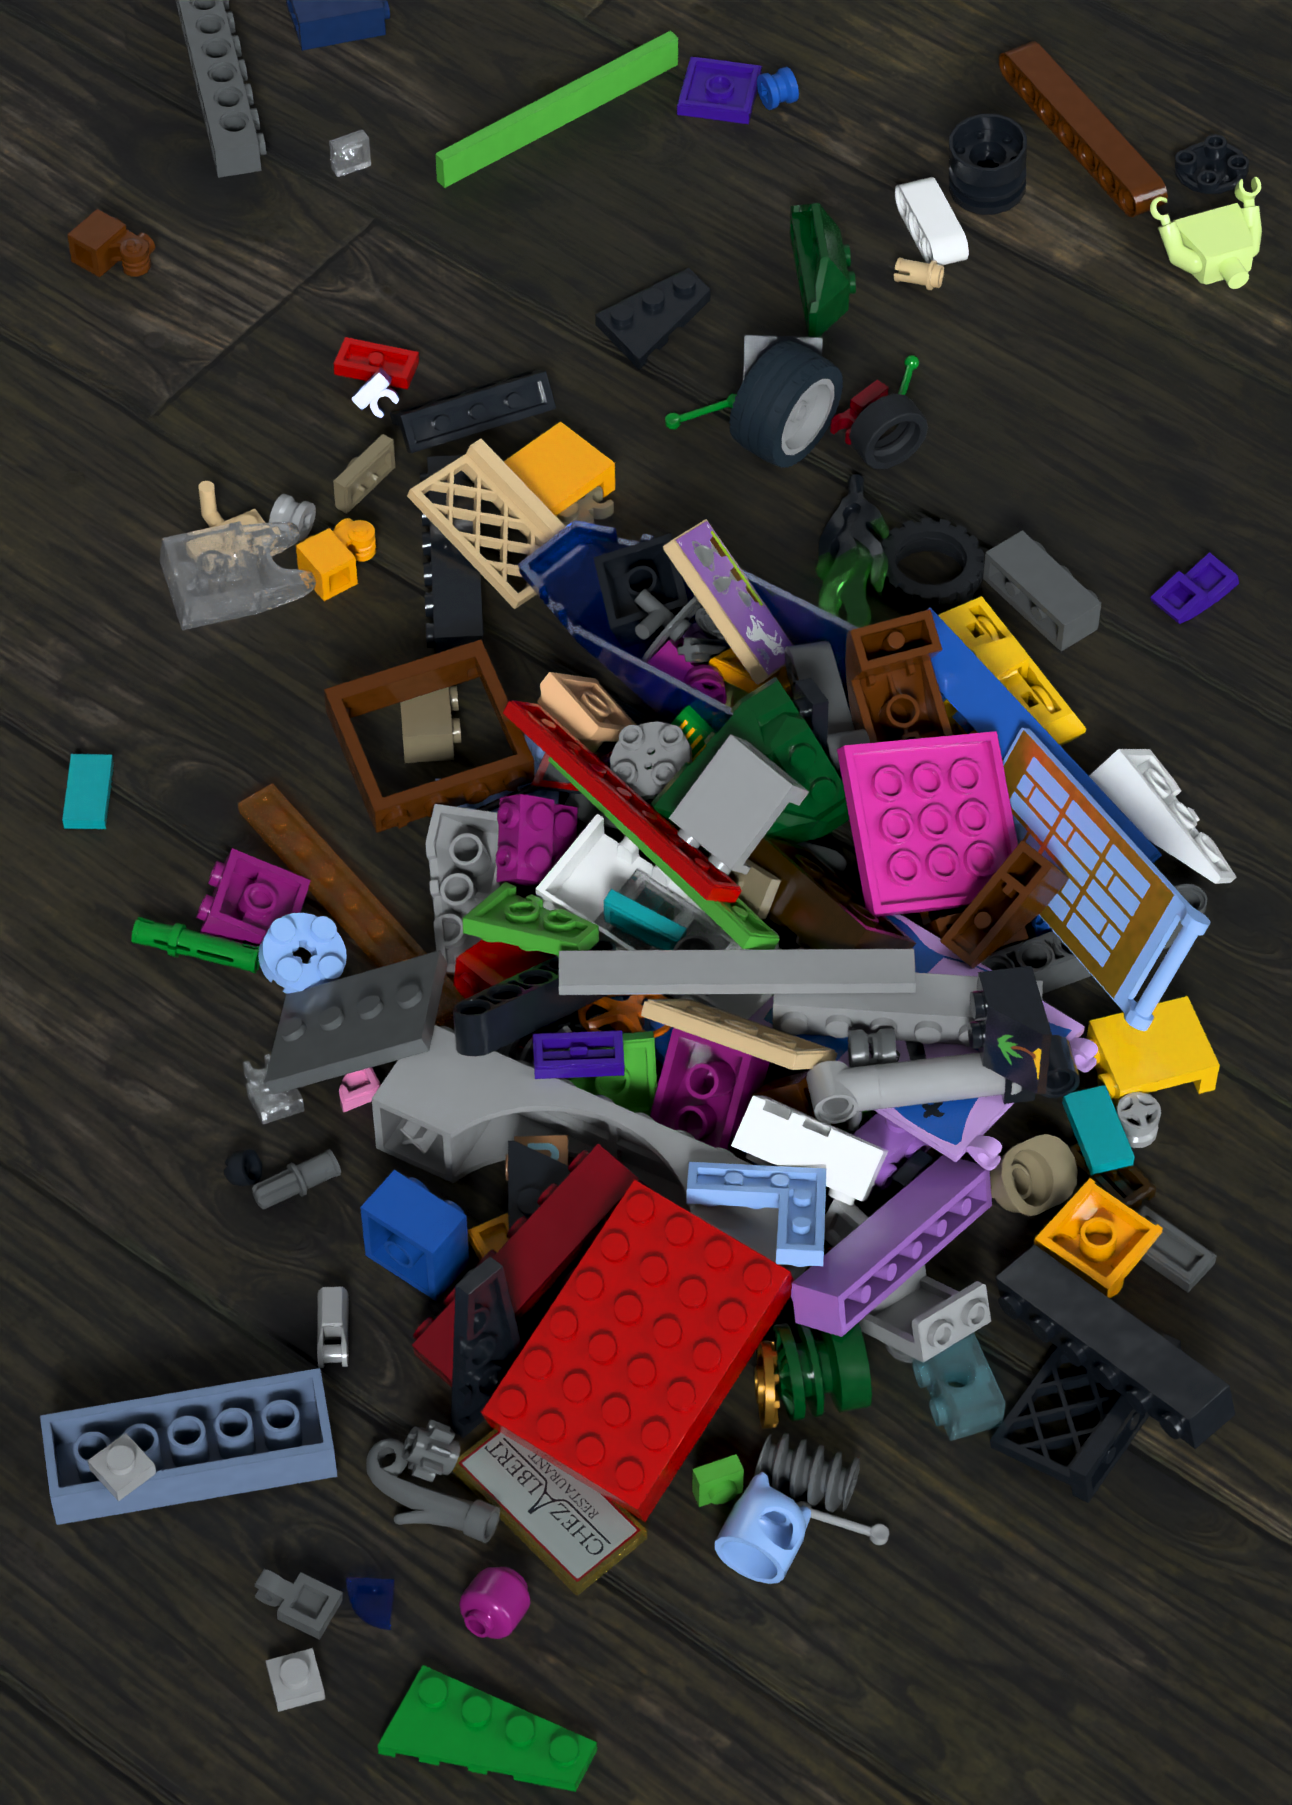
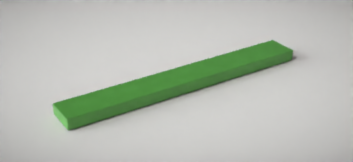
M671 31L666 32L435 154L437 182L446 188L677 66L678 37Z
M551 757L548 761L742 949H775L780 938L739 898L735 903L704 899Z

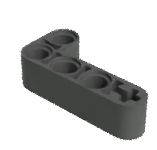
M826 640L786 646L784 653L785 667L793 698L795 699V681L812 678L829 701L827 757L842 780L837 749L845 745L870 743V739L865 729L855 730L831 644Z

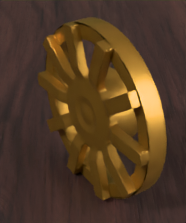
M763 1340L759 1344L757 1349V1366H755V1397L758 1403L762 1429L775 1428L779 1422L777 1408H780L778 1392L775 1390V1385L779 1382V1374H775L777 1369V1351H775V1342Z

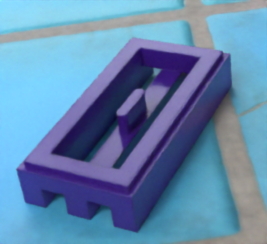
M622 1030L533 1034L535 1079L624 1076ZM614 1047V1049L587 1050V1048ZM570 1049V1051L543 1052V1050Z

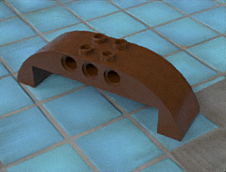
M931 609L856 628L847 633L845 656L846 682L852 722L855 730H866L870 743L953 735L931 663V659L942 651ZM967 907L911 914L917 925L942 939ZM1025 926L1001 946L1028 939Z

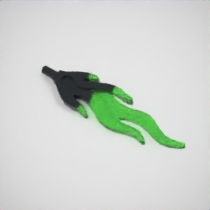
M858 474L849 477L848 495L842 498L841 504L827 523L820 537L818 547L819 560L816 568L820 580H824L818 601L819 610L826 627L823 641H829L832 649L840 638L839 608L842 604L846 607V629L837 651L838 663L845 674L847 633L850 630L868 626L871 621V610L866 600L867 578L871 571V582L876 591L881 592L888 570V557L880 542L871 532H876L883 539H886L889 536V528L880 511L865 498L863 494L864 478Z

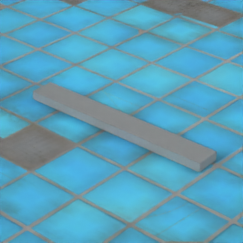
M914 949L559 951V995L916 993Z

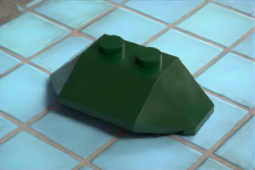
M819 203L790 206L789 234L808 337H819L849 310V294L856 293L855 273L847 269V267L851 266L849 244H843L840 228Z

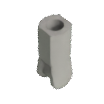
M322 1287L317 1295L318 1368H324V1363L342 1362V1367H348L349 1293L343 1287ZM341 1340V1344L325 1345V1341Z

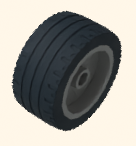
M788 340L772 346L753 365L738 390L729 421L732 438L751 453L773 465L788 468L797 464L819 443L837 411L843 388V376L840 369L828 359L796 342Z

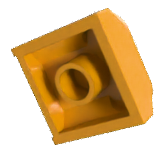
M1089 1178L1037 1235L1034 1245L1045 1251L1105 1296L1111 1298L1120 1292L1123 1287L1124 1278L1161 1235L1163 1228L1158 1224L1154 1225L1097 1186L1095 1181Z

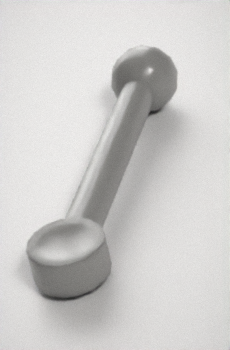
M806 1501L796 1503L799 1507L802 1505L808 1507L811 1510V1518L870 1536V1540L876 1545H883L888 1541L889 1529L883 1524H876L870 1527L813 1509Z

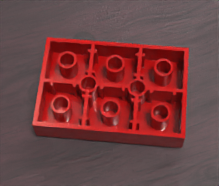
M634 1179L485 1405L481 1414L492 1428L646 1522L790 1298L791 1283L794 1281L792 1274L789 1270Z

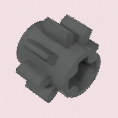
M430 1419L426 1428L415 1426L411 1429L403 1446L402 1458L409 1462L408 1469L412 1470V1476L433 1482L436 1474L449 1475L452 1472L459 1457L460 1444L453 1440L455 1433L450 1432V1426Z

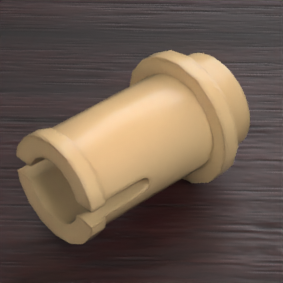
M899 257L895 265V270H899V272L894 273V281L925 285L927 290H932L934 287L940 288L944 276V266L938 265L935 260L925 263Z

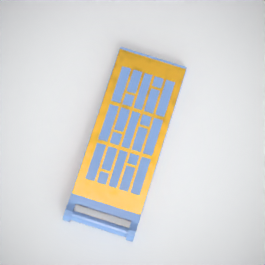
M1021 728L1003 760L1018 844L1022 840L1025 841L1069 878L1039 916L1120 1007L1127 1023L1137 1030L1147 1031L1154 1020L1152 1013L1196 938L1198 935L1205 934L1211 922L1205 914L1189 904L1030 729ZM1179 921H1181L1183 927L1137 1003L1134 1000L1136 994Z

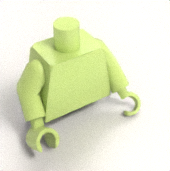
M1257 177L1251 180L1252 193L1244 190L1243 179L1237 183L1234 193L1237 199L1243 202L1244 208H1240L1238 203L1173 220L1172 222L1168 214L1160 215L1156 208L1159 201L1167 203V199L1164 197L1155 198L1151 202L1150 212L1155 219L1161 221L1162 225L1158 227L1170 262L1191 273L1202 284L1207 285L1225 280L1232 289H1238L1245 285L1249 279L1248 272L1251 270L1253 257L1258 254L1261 243L1259 206H1255L1254 198L1261 190L1260 180Z

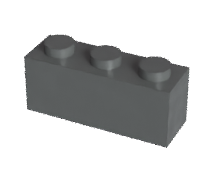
M1023 530L985 552L983 579L1061 652L1098 630L1101 602L1096 594L1082 586L1072 576L1067 567L1057 563L1039 542L1033 541Z

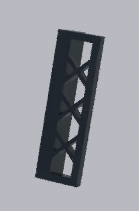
M532 369L392 412L390 417L393 425L401 427L407 452L414 453L556 409L546 371Z

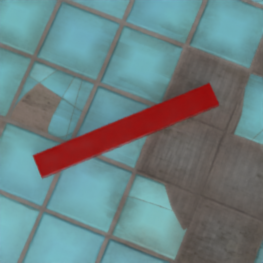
M508 701L503 714L704 899L729 903L736 902L742 891L740 886L715 867L699 849L694 848L677 834L678 830L546 710L535 703Z

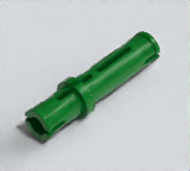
M138 917V920L136 919L131 937V941L134 944L165 950L169 956L178 957L180 954L221 965L240 968L255 974L259 970V946L189 930L185 924L177 922L173 926L143 917Z

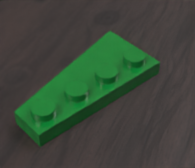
M422 1665L378 1744V1754L391 1757H396V1753L418 1757L419 1762L438 1766L440 1762L468 1767L470 1772L487 1775L488 1771L512 1775L513 1779L517 1781L576 1792L597 1752V1742Z

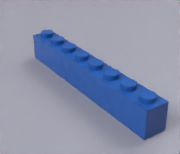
M929 607L927 610L931 609L942 646V651L931 659V663L943 702L947 699L957 710L951 717L967 734H970L974 729L978 733L997 731L1003 760L1020 729H1030L1152 863L1160 858L1162 854Z

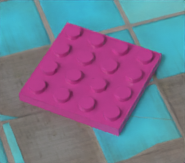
M997 731L845 745L837 749L865 907L876 917L968 907L1018 846Z

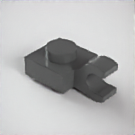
M264 1569L255 1583V1587L259 1589L255 1595L256 1599L269 1606H280L277 1610L278 1620L319 1640L343 1601V1592L301 1572L293 1584L276 1573Z

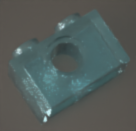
M974 1332L924 1363L919 1360L913 1361V1371L920 1388L927 1387L932 1398L929 1404L934 1422L938 1427L944 1426L950 1441L989 1430L1002 1424L1006 1402ZM959 1382L965 1386L953 1387L950 1386L948 1383Z

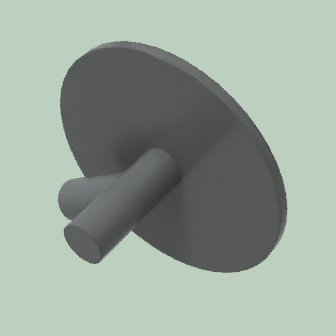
M646 589L637 596L634 602L649 614L635 627L638 637L647 639L661 625L665 628L646 651L641 663L645 665L670 639L676 642L685 634L691 626L689 621L701 606L696 596L677 615H674Z

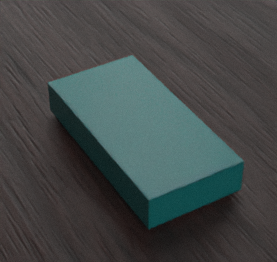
M71 754L62 819L64 829H106L114 766L112 755Z
M613 889L609 891L604 899L605 922L658 950H673L677 942L686 937L687 928Z
M1106 1085L1063 1096V1107L1091 1175L1134 1164L1135 1156Z

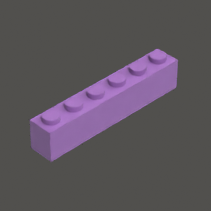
M943 1154L826 1253L823 1258V1266H811L791 1283V1299L794 1304L795 1323L840 1337L845 1335L992 1206L990 1171L982 1168L978 1163L963 1159L955 1162Z

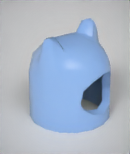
M761 1472L753 1477L745 1492L732 1508L715 1540V1551L727 1566L742 1576L766 1584L779 1583L784 1579L804 1540L805 1531L811 1518V1510L804 1505L799 1507L793 1499L770 1487L768 1475Z

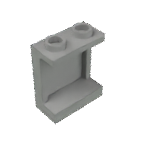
M730 734L669 819L680 827L677 834L685 842L697 849L701 845L711 853L708 860L719 870L728 875L732 870L746 875L751 867L745 861L787 804L790 802L799 806L809 791L748 741Z
M923 1265L859 1321L861 1331L924 1363L991 1322L986 1285L976 1281L963 1290L957 1291L928 1277L925 1265Z

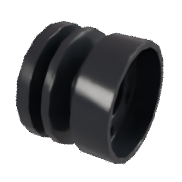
M979 114L968 117L957 124L950 134L949 192L954 202L964 210L979 215H995L1010 210L1019 204L1025 195L1027 136L1018 123L1011 118L999 114Z

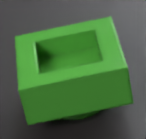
M737 1454L693 1469L692 1492L699 1507L710 1503L724 1504L735 1498L737 1494L743 1493L744 1469Z

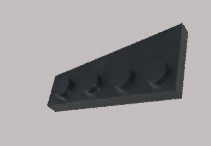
M492 1257L486 1259L477 1268L468 1271L455 1286L451 1429L462 1438L485 1420L481 1414L482 1410L523 1349L504 1268Z

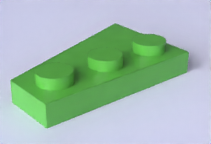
M507 882L502 884L463 917L464 934L480 937L486 942H503L515 945L524 951H541L554 954L558 958L559 951H589L599 942L598 925L564 909L550 911L543 907V899L533 894L525 899L516 894V886Z

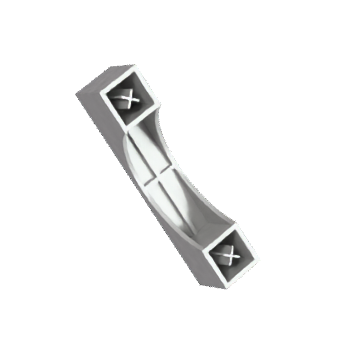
M435 1025L430 1050L399 1059L372 1097L376 1148L452 1183L484 1166L506 1160L508 1141H514V1136L568 1135V1157L575 1158L583 1150H587L590 1153L597 1144H600L636 1175L641 1184L776 1263L779 1208L752 1209L744 1206L718 1205L707 1207L701 1204H686L689 1162L753 1164L735 1157L727 1149L714 1148L700 1142L686 1131L673 1130L659 1124L645 1113H634L618 1106L606 1096L593 1095L584 1091L565 1078L535 1079L534 1066L526 1061H516L497 1051L476 1057L461 1055L456 1050L455 1031L449 1027ZM779 1264L791 1272L794 1281L807 1268V1266L796 1267Z

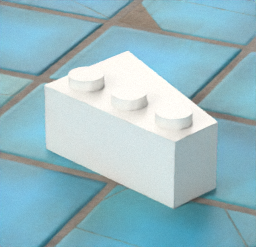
M753 1095L731 1145L747 1152L745 1158L759 1165L771 1166L775 1164L785 1167L827 1169L826 1186L830 1188L827 1195L849 1205H853L855 1199L860 1201L868 1199L888 1153L886 1149L830 1124L820 1122L818 1119L774 1099Z

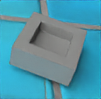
M126 1433L88 1460L90 1471L118 1501L156 1474L155 1464Z
M313 1648L266 1660V1667L278 1712L325 1699L324 1688Z

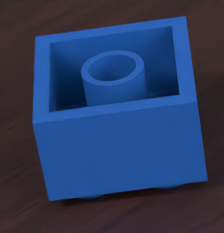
M394 1170L360 1207L365 1256L433 1300L437 1301L470 1264L467 1215L456 1203L450 1200L443 1201L430 1193L427 1187L418 1179L413 1177L408 1179Z

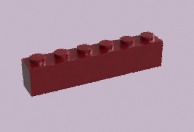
M597 1144L590 1153L587 1150L579 1153L568 1167L570 1172L568 1177L559 1186L556 1183L551 1184L539 1197L537 1204L540 1207L530 1218L527 1219L525 1216L519 1218L509 1229L506 1235L509 1240L498 1252L494 1249L490 1250L476 1266L477 1268L489 1257H492L503 1266L517 1324L595 1240L634 1179L639 1182V1178L600 1144ZM455 1288L445 1299L444 1304L447 1307L436 1319L428 1317L413 1334V1338L416 1341L412 1344L415 1356L451 1388Z

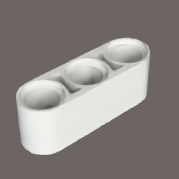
M929 177L897 185L895 187V200L898 211L925 262L930 263L932 260H935L938 265L944 266L967 260L969 249L965 233L935 178Z

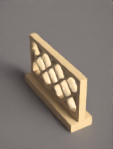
M482 439L471 444L465 455L411 488L407 495L514 609L562 577L567 580L576 574L589 551ZM462 470L474 483V487L454 484V475ZM428 491L446 493V506L432 503L424 494ZM453 495L474 498L473 511L453 507ZM481 500L491 501L501 511V516L481 512ZM453 518L473 521V534L459 532L453 525ZM480 523L501 526L500 539L480 535ZM508 528L518 529L528 539V544L509 541ZM480 546L499 549L500 562L486 560L480 554ZM507 551L527 554V567L507 564ZM535 556L546 558L555 569L552 571L535 569ZM507 574L527 578V588L517 593L507 582Z

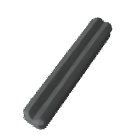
M687 637L684 638V645L677 647L678 655H685L686 662L709 664L711 658L731 647L726 640Z

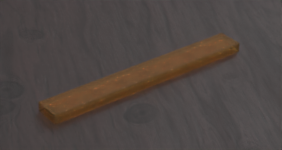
M273 783L238 803L239 813L294 874L311 880L308 890L378 968L427 954ZM446 974L435 1021L437 1026H441L453 1018L454 1005L465 999L458 992L457 988L453 986L454 983Z

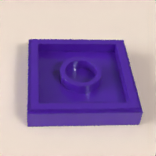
M690 57L677 104V115L749 124L758 91L757 77L762 74V66Z

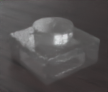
M363 129L329 141L331 168L337 177L371 166L369 137Z

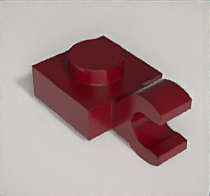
M877 379L854 396L850 401V408L832 418L830 432L836 434L841 429H848L846 431L845 443L851 445L849 436L856 418L869 404L881 397L888 396L889 387Z

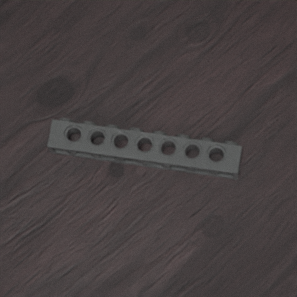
M175 0L218 178L262 171L260 156L266 155L265 139L263 132L256 133V130H260L257 108L250 109V106L254 105L251 84H244V81H248L245 60L237 59V57H242L239 36L231 35L236 33L232 11H225L230 9L229 0Z

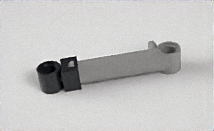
M1052 1035L1046 1093L1040 1095L1047 1098H1059L1072 1093L1078 1087L1080 1077L1070 1042L1065 1037ZM979 1053L850 1068L840 1061H825L813 1066V1069H810L806 1076L815 1117L820 1122L827 1124L846 1122V1129L849 1131H857L859 1129L860 1122L862 1121V1111L998 1095L1002 1096L1004 1104L1035 1101V1093L984 1067Z

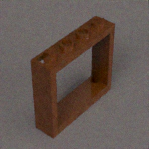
M482 640L324 689L326 713L376 833L396 826L400 829L411 821L427 816L432 817L434 804L454 807L467 803L478 804L489 796L500 792L518 791L519 786L531 783L534 779V758L522 731L503 714L508 699ZM480 677L513 752V756L382 797L350 718Z

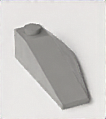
M434 804L425 845L431 878L429 884L434 907L435 921L433 923L436 951L440 950L447 961L446 974L454 975L456 957L482 940L480 937L463 933V917L504 884L496 882L497 866L495 859L498 851V813Z

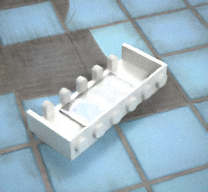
M596 814L536 888V896L543 899L544 908L550 911L564 909L598 925L599 940L612 942L616 946V950L658 949L605 922L604 899L611 889L687 928L686 936L698 935L708 939L714 945L715 950H750L742 949L657 865L654 866L639 856V848L627 836L618 843L604 834V818L599 814ZM779 942L774 950H783L779 947ZM774 994L669 995L675 999H691L749 1019Z

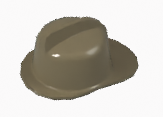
M1049 1134L1034 1136L1011 1147L1000 1157L1001 1162L993 1170H990L992 1198H995L996 1202L1003 1209L1027 1216L1038 1215L1063 1203L1072 1195L1077 1184L1078 1170L1074 1155L1068 1145L1060 1138Z

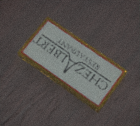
M496 1429L492 1430L458 1457L457 1463L452 1470L482 1501L500 1508V1519L576 1596L647 1539V1530L626 1509Z

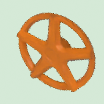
M661 994L607 995L579 1009L578 1019L583 1028L588 1032L601 1031L598 1028L610 1024L615 1030H622V1032H645L643 1027L645 1017L641 1016L644 998H668ZM615 996H630L627 1000L617 1001L610 998ZM593 1004L609 1011L586 1020V1012ZM664 1025L653 1031L654 1038L665 1034L672 1027Z

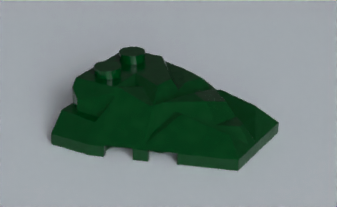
M776 677L738 700L730 710L733 714L717 734L714 731L709 734L704 740L706 747L692 763L685 762L651 802L654 809L679 831L680 827L671 821L669 817L731 734L748 741L809 791L799 806L790 802L787 804L765 834L766 836L798 844L823 837L850 820L841 778L812 730ZM700 845L698 849L708 857L710 852Z

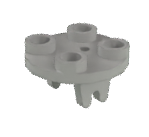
M658 721L640 725H628L619 734V741L615 744L610 757V769L644 800L655 799L685 762L692 763V748L683 731L677 725Z

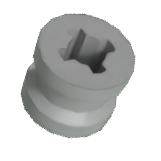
M281 494L275 501L270 514L269 527L271 531L276 533L288 532L293 539L303 541L312 529L316 515L315 505L308 501L298 503L294 500L293 496Z
M1132 1092L1119 1100L1116 1112L1132 1148H1143L1150 1145L1156 1139L1158 1133V1124L1161 1117L1159 1103L1151 1095L1143 1092ZM1131 1119L1135 1120L1136 1123H1139V1125L1130 1122Z

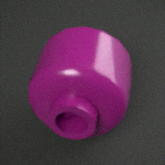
M487 1567L481 1570L463 1592L459 1601L460 1612L468 1630L478 1637H488L491 1639H502L509 1636L527 1613L531 1604L527 1583L524 1578L508 1567Z

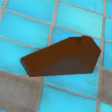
M1022 840L940 942L974 969L1038 916L1069 878Z

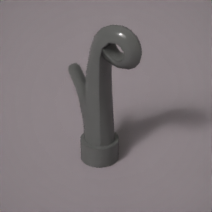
M387 1438L373 1445L366 1458L367 1474L372 1483L387 1496L414 1510L395 1515V1524L446 1526L463 1531L464 1535L483 1543H487L491 1539L499 1522V1507L479 1499L472 1502L398 1478L397 1476L402 1473L408 1461L402 1458L404 1443L399 1439ZM387 1454H396V1459L391 1465L384 1468L381 1466L383 1458Z

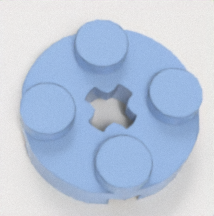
M291 913L273 921L259 946L258 956L260 967L265 977L270 982L274 980L278 985L284 988L282 992L290 994L338 980L346 965L347 955L344 942L337 932L335 923L330 918L325 916L317 917L308 913ZM302 947L308 950L312 956L308 964L302 962L301 957L294 956L292 952Z

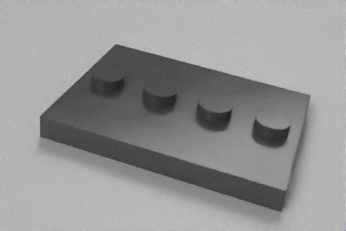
M435 951L324 983L300 992L286 994L264 1081L271 1094H278L428 1052L430 1050L447 968V961L441 951Z

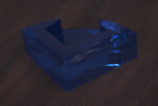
M347 1577L348 1598L355 1613L363 1621L374 1627L391 1630L395 1592L394 1579Z

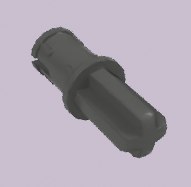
M330 1149L296 1166L294 1163L287 1164V1170L252 1187L254 1199L258 1206L262 1209H267L297 1194L303 1197L307 1195L308 1189L333 1177L340 1176V1165Z

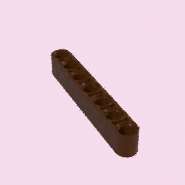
M1031 41L1000 54L999 67L1005 80L1127 216L1133 218L1150 211L1151 202L1157 197L1168 199L1167 189L1161 177L1039 43ZM1159 201L1157 203V207H1160L1166 203Z

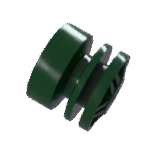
M859 1322L842 1337L819 1330V1338L814 1339L810 1327L795 1323V1341L787 1323L774 1325L772 1339L775 1342V1351H777V1369L775 1374H779V1382L776 1384V1388L791 1421L803 1420L805 1418V1398L814 1417L822 1416L824 1413L825 1394L830 1393L833 1404L839 1413L871 1406V1375Z

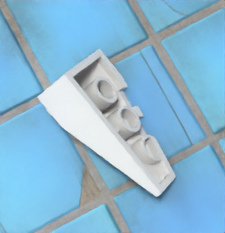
M1118 749L1089 775L1149 841L1215 884L1231 883L1237 878L1214 841L1206 834L1197 831L1195 826L1200 819L1193 809L1187 808L1178 801L1176 796L1181 792V789L1150 749Z

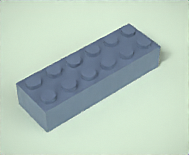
M320 1368L40 1415L49 1493L57 1525L338 1477ZM126 1433L155 1464L156 1474L118 1501L90 1471L88 1460Z

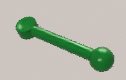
M909 355L904 360L906 370L898 394L906 395L913 370L919 366V359L914 355Z
M737 394L729 395L727 400L680 415L669 413L665 416V425L669 429H677L681 422L727 407L732 408Z

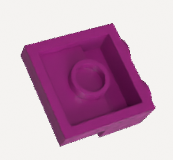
M525 794L501 797L497 814L499 830L498 851L495 859L497 866L496 882H507L512 885L537 888L577 839L578 807L555 804L554 799Z
M232 848L224 863L216 861L210 874L208 884L214 886L215 889L212 896L205 894L198 909L196 918L203 920L200 933L241 943L246 940L260 946L273 921L287 914L301 912L311 880Z

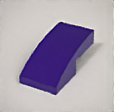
M1209 552L1185 575L1178 571L1150 598L1154 604L1178 624H1181L1218 602L1239 584V579L1236 573Z

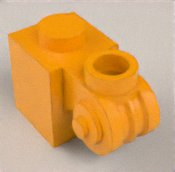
M350 518L341 520L333 531L328 528L296 545L298 572L323 601L358 584L356 561H368L376 554L375 528L371 523L364 520L353 521Z

